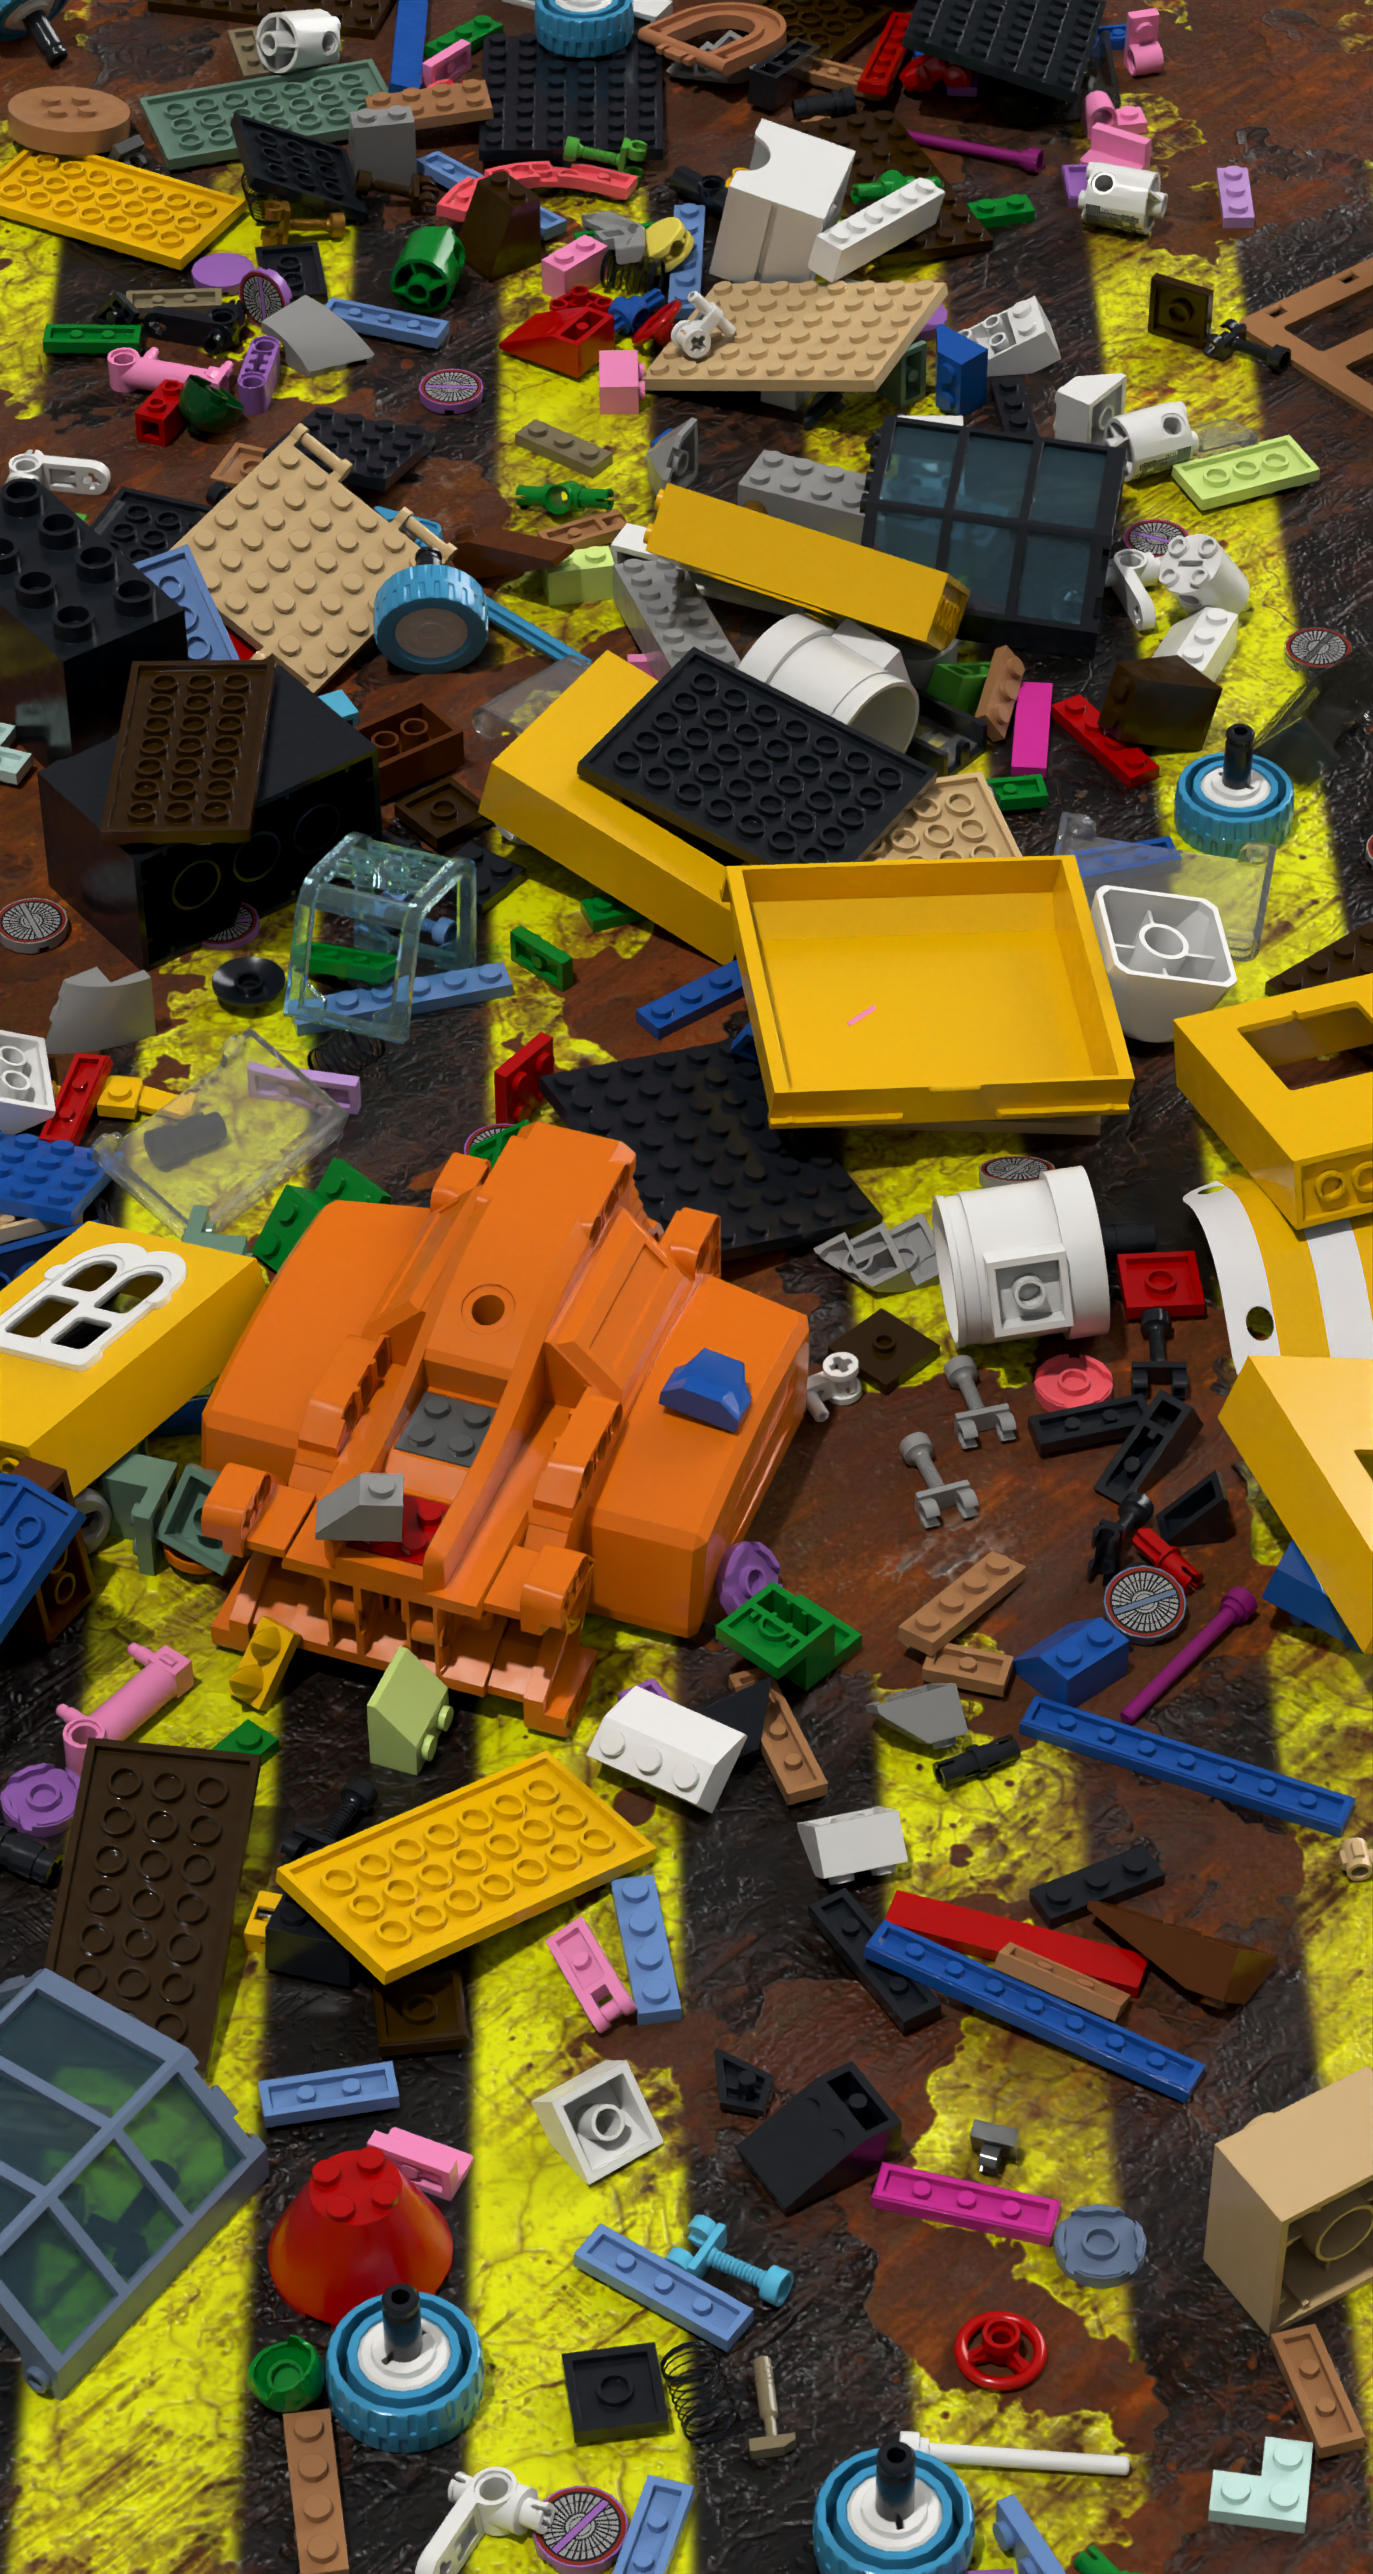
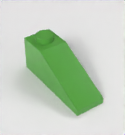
M991 661L936 664L926 693L970 714L978 707Z

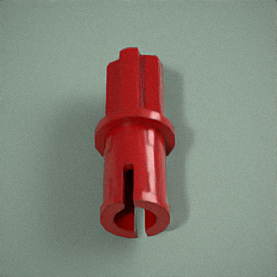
M1141 1528L1136 1532L1132 1539L1133 1546L1154 1564V1567L1160 1568L1174 1576L1183 1588L1184 1594L1193 1593V1589L1189 1587L1190 1584L1194 1589H1198L1204 1579V1575L1181 1556V1551L1177 1546L1171 1547L1151 1528Z

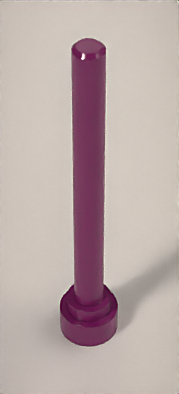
M907 130L918 145L1016 163L1021 168H1024L1025 172L1039 174L1043 167L1044 151L1042 149L1030 147L1028 150L1024 149L1020 152Z
M1232 1587L1221 1599L1220 1612L1120 1712L1122 1721L1126 1724H1133L1231 1624L1246 1622L1258 1608L1254 1596L1243 1587Z

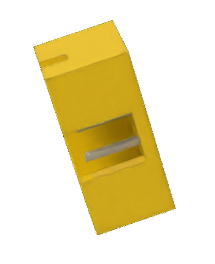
M259 1890L243 1933L245 1950L265 1954V1927L283 1894Z

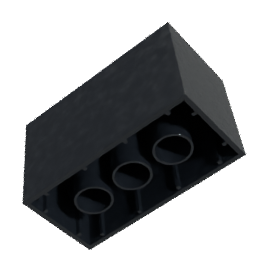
M18 478L5 483L0 491V722L16 726L17 737L15 741L28 753H32V756L44 768H47L59 759L72 757L110 740L119 733L132 661H189L185 610L35 478Z
M280 664L276 665V679L250 842L236 844L227 842H203L201 844L165 843L159 845L153 843H129L125 845L102 843L100 830L118 734L110 740L72 757L59 759L49 767L37 772L49 886L140 971L145 970L149 972L202 947L203 941L233 927L236 924L242 902L253 907L257 911L260 920L384 861L378 747Z

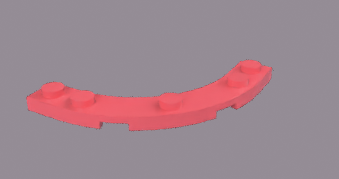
M550 161L507 164L486 169L482 177L476 179L467 177L457 183L437 203L436 215L445 217L451 222H464L478 180L503 170L526 188H574L586 193L595 192L607 195L613 200H627L637 188L638 176L581 163H572L571 168L552 167Z

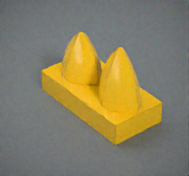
M261 1616L237 1671L229 1677L230 1686L227 1692L258 1710L268 1711L302 1635L272 1617Z

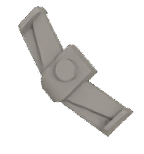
M612 211L581 216L582 228L586 231L595 230V240L607 245L608 250H615L617 264L634 263L641 260L646 248V229L641 223H636Z

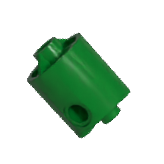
M425 226L409 235L390 278L393 295L408 310L417 313H434L441 310L449 302L467 259L465 248L459 238L455 236V232L451 227Z

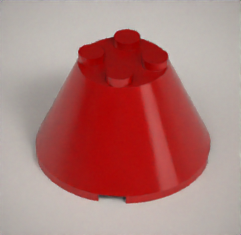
M365 2147L361 2150L341 2152L317 2162L313 2167L311 2177L275 2224L268 2245L269 2273L281 2299L301 2317L306 2319L309 2315L315 2319L330 2323L333 2330L354 2307L372 2297L383 2294L393 2284H409L418 2292L436 2296V2291L443 2283L445 2277H449L453 2262L452 2235L442 2212L390 2160L385 2158L382 2150L376 2147Z

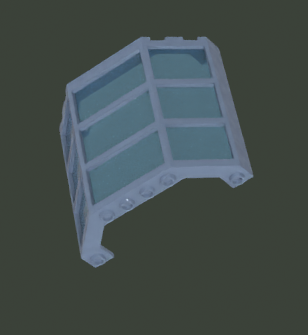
M47 1968L37 1970L31 1977L25 1978L24 1975L7 1979L0 1985V2327L20 2350L23 2377L26 2383L34 2391L41 2394L46 2392L57 2400L62 2401L269 2177V2165L265 2144L257 2134L249 2138L233 2118L238 2113V2110L218 2085L209 2088L194 2068L198 2065L199 2061L189 2048Z

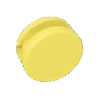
M676 217L664 218L646 229V248L642 257L663 259L665 262V273H667L687 258L693 249L694 238L685 229L680 219ZM646 257L643 258V262L645 264V262L647 261ZM649 259V262H647L644 268L647 273L649 272L648 263H650L651 267V264L654 261L653 259ZM660 262L657 265L656 276L661 275Z

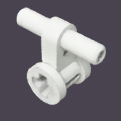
M692 291L688 295V301L700 312L692 321L682 320L678 322L672 329L671 340L676 347L684 350L690 357L700 358L710 349L711 338L709 334L715 326L727 337L735 334L736 327L723 316V311L714 302L709 303L697 291ZM684 330L686 335L682 334L681 331Z
M837 1352L829 1355L823 1362V1371L808 1377L806 1407L815 1421L823 1422L829 1416V1411L822 1401L829 1400L833 1404L843 1406L850 1405L861 1397V1382L856 1378L859 1372V1363L853 1354Z

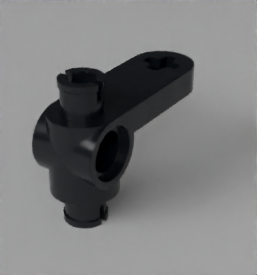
M230 300L228 303L210 309L207 314L154 306L144 317L143 326L145 331L157 340L201 347L209 354L213 350L214 354H218L220 351H229L239 346L240 332L246 324L245 315L247 309L245 304L239 300L236 304L235 300ZM157 318L160 319L161 324L165 325L164 328L160 327V323L155 321Z

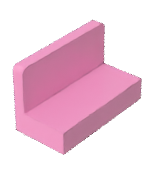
M461 39L423 62L420 88H427L434 82L444 79L455 80L472 69L471 43Z
M1097 122L1091 130V149L1080 158V164L1103 162L1146 170L1150 166L1151 139Z
M396 2127L392 2128L388 2134L375 2130L367 2142V2147H376L382 2150L385 2158L390 2160L421 2191L450 2202L473 2165V2156L471 2154Z

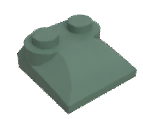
M190 1463L184 1469L154 1537L224 1576L228 1572L234 1555L223 1553L221 1540L202 1536L201 1514L204 1502L221 1473L214 1469H204L195 1463Z

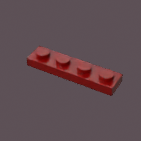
M1078 694L1051 705V717L1129 789L1159 778L1160 767L1139 747L1131 742L1117 740L1097 724L1100 712L1083 696Z

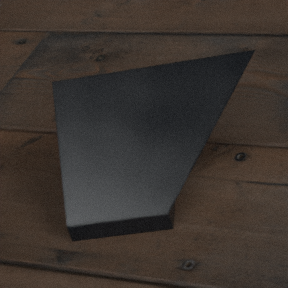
M1214 1470L1156 1515L1161 1538L1171 1547H1183L1226 1542L1229 1499L1221 1472Z
M772 1676L729 1689L692 1707L694 1712L748 1735L735 1765L761 1754L759 1746Z

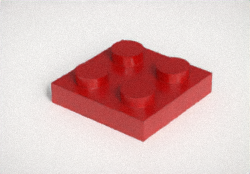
M540 1032L494 1071L496 1124L508 1123L515 1125L525 1119L528 1120L532 1113L543 1104L548 1103L539 1091L538 1083L540 1076L554 1074L553 1037Z
M1195 1251L1117 1254L1116 1267L1126 1319H1138L1144 1311L1151 1308H1162L1168 1311L1171 1317L1204 1315L1205 1301Z

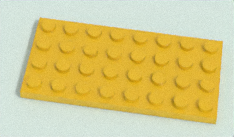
M26 147L0 170V216L33 225L39 229L56 232L65 237L89 242L92 245L109 248L118 253L132 255L144 261L165 265L171 269L182 270L247 210L246 199L94 154L60 155Z
M546 1750L277 1868L275 1882L383 1985H386L655 1861L657 1847Z

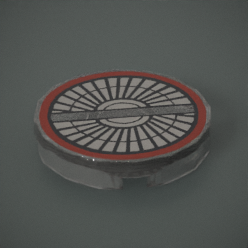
M1308 627L1295 631L1287 637L1283 650L1284 662L1290 669L1297 673L1298 669L1306 671L1305 676L1312 678H1328L1345 671V666L1350 665L1353 653L1352 644L1345 635L1323 627Z

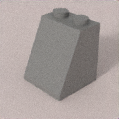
M394 105L385 109L373 110L364 108L359 111L349 112L348 156L355 179L358 170L361 169L371 171L372 177L375 180L410 186L413 173L417 174L415 121L411 106Z

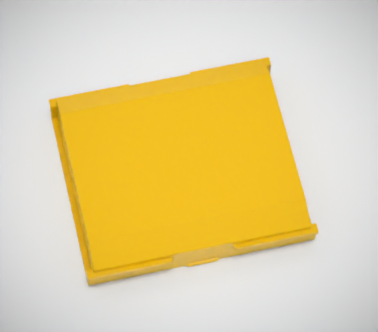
M1075 855L932 860L895 859L869 862L726 866L723 885L720 886L719 893L721 902H730L734 949L769 1107L768 1122L770 1129L1129 1114L1128 1102L1135 1077ZM872 1005L875 1006L876 1010L851 1026L847 1024L848 1021Z

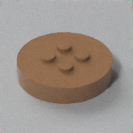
M72 86L40 87L21 92L10 99L8 103L7 131L16 142L42 152L60 155L105 153L111 151L113 145L129 138L130 109L121 99L94 89Z

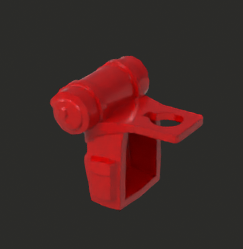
M923 54L910 61L900 73L899 78L908 92L918 91L920 93L934 89L942 80H944L948 87H961L963 89L970 85L973 75L978 72Z

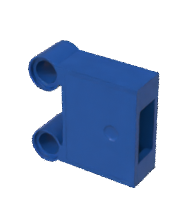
M1292 1539L1261 1598L1291 1613L1290 1620L1294 1625L1302 1626L1305 1622H1308L1342 1640L1352 1651L1363 1654Z

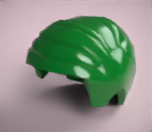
M290 2335L288 2341L274 2344L260 2351L248 2366L247 2385L252 2394L265 2407L278 2413L287 2414L303 2411L316 2402L322 2394L326 2379L324 2361L314 2346L296 2335Z

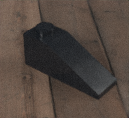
M795 37L750 69L747 103L756 105L764 111H775L786 103L820 54L822 46Z
M1160 1389L1093 1487L1094 1490L1119 1505L1126 1495L1131 1492L1146 1493L1184 1456L1203 1428L1204 1424L1194 1408Z

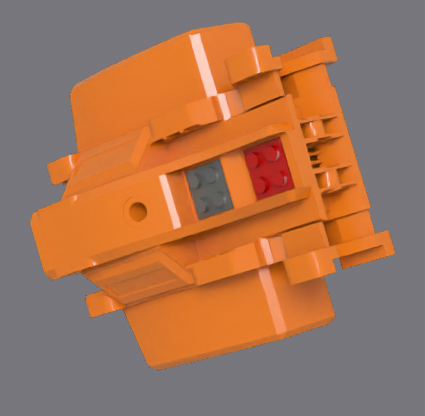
M538 1121L522 1126L517 1136L513 1135L510 1137L493 1168L491 1167L490 1160L454 1152L433 1187L430 1208L335 1200L327 1204L314 1217L276 1273L236 1344L202 1412L201 1467L204 1469H214L221 1473L202 1508V1536L221 1540L223 1553L243 1558L253 1550L251 1558L248 1560L210 1626L212 1643L245 1652L261 1616H268L302 1635L297 1648L386 1671L399 1646L405 1647L448 1688L484 1697L487 1692L523 1702L524 1726L526 1728L567 1738L587 1701L598 1650L579 1645L586 1612L684 1638L698 1634L717 1595L716 1576L722 1556L729 1546L743 1542L805 1414L809 1364V1325L807 1315L721 1279V1218L719 1215L684 1207L681 1211H676L665 1233L659 1222L647 1217L642 1208L643 1203L638 1197L639 1192L634 1186L633 1174L636 1169V1153L624 1142ZM703 1348L745 1364L746 1387L752 1396V1400L736 1433L659 1404L660 1392L674 1369L688 1363ZM361 1472L404 1473L402 1542L315 1540L316 1510L319 1500Z

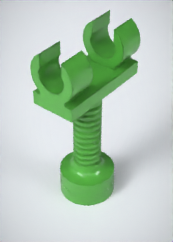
M568 136L563 160L575 163L578 158L582 157L588 160L615 165L618 167L617 171L638 176L637 187H639L643 170L636 166L626 167L627 157L633 161H643L646 155L647 144L640 140L630 141V138L625 137L620 154H614L613 152L596 150V148L584 147L580 143L579 138Z

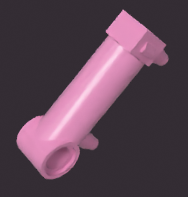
M124 347L112 350L107 356L109 384L117 392L127 393L137 389L154 392L164 379L185 383L189 375L192 374L211 381L210 386L218 390L223 388L230 393L229 376L234 368L232 361H226L220 368L209 366L208 369L157 360L159 350L156 347H151L143 357H140L136 350Z
M131 1643L127 1648L128 1654L146 1667L92 1714L86 1716L73 1707L60 1704L56 1708V1715L67 1723L62 1733L67 1768L81 1776L88 1737L124 1741L173 1697L179 1699L194 1686L192 1660L167 1645H164L155 1653L145 1646Z

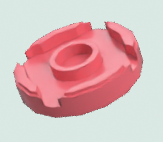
M1061 1354L1046 1360L1037 1369L1034 1393L1036 1400L1045 1410L1054 1412L1111 1400L1113 1395V1378L1111 1371L1102 1362L1090 1356L1079 1354V1358H1069V1354Z

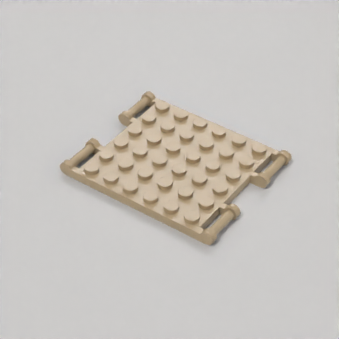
M299 423L281 444L170 550L189 545L223 623L258 650L250 660H275L276 665L280 664L317 695L375 637L373 625L374 600L382 584L397 572L415 566V553L420 547L404 535L401 530L405 527L427 546L437 548L442 554V565L445 566L456 555L458 548L450 542L446 544L413 517L414 513L407 507H403L389 523L341 484L354 465L347 459L341 460L311 436L308 433L309 429ZM301 444L334 471L329 475L296 447Z

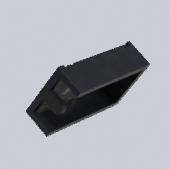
M914 687L919 698V715L913 737L905 754L937 770V778L956 775L987 751L988 723Z

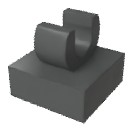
M138 134L113 145L108 159L128 165L135 163L138 168L144 169L147 161L141 154L145 143Z
M974 2119L970 2140L972 2151L980 2152L978 2165H980L979 2172L997 2177L1002 2158L1017 2161L1021 2146L1019 2130Z

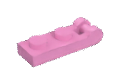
M582 1916L545 1940L587 2016L600 2034L612 2027L610 2022L623 2013L625 2016H628L638 2009L591 1928ZM611 1993L613 1999L600 2007L598 2001Z

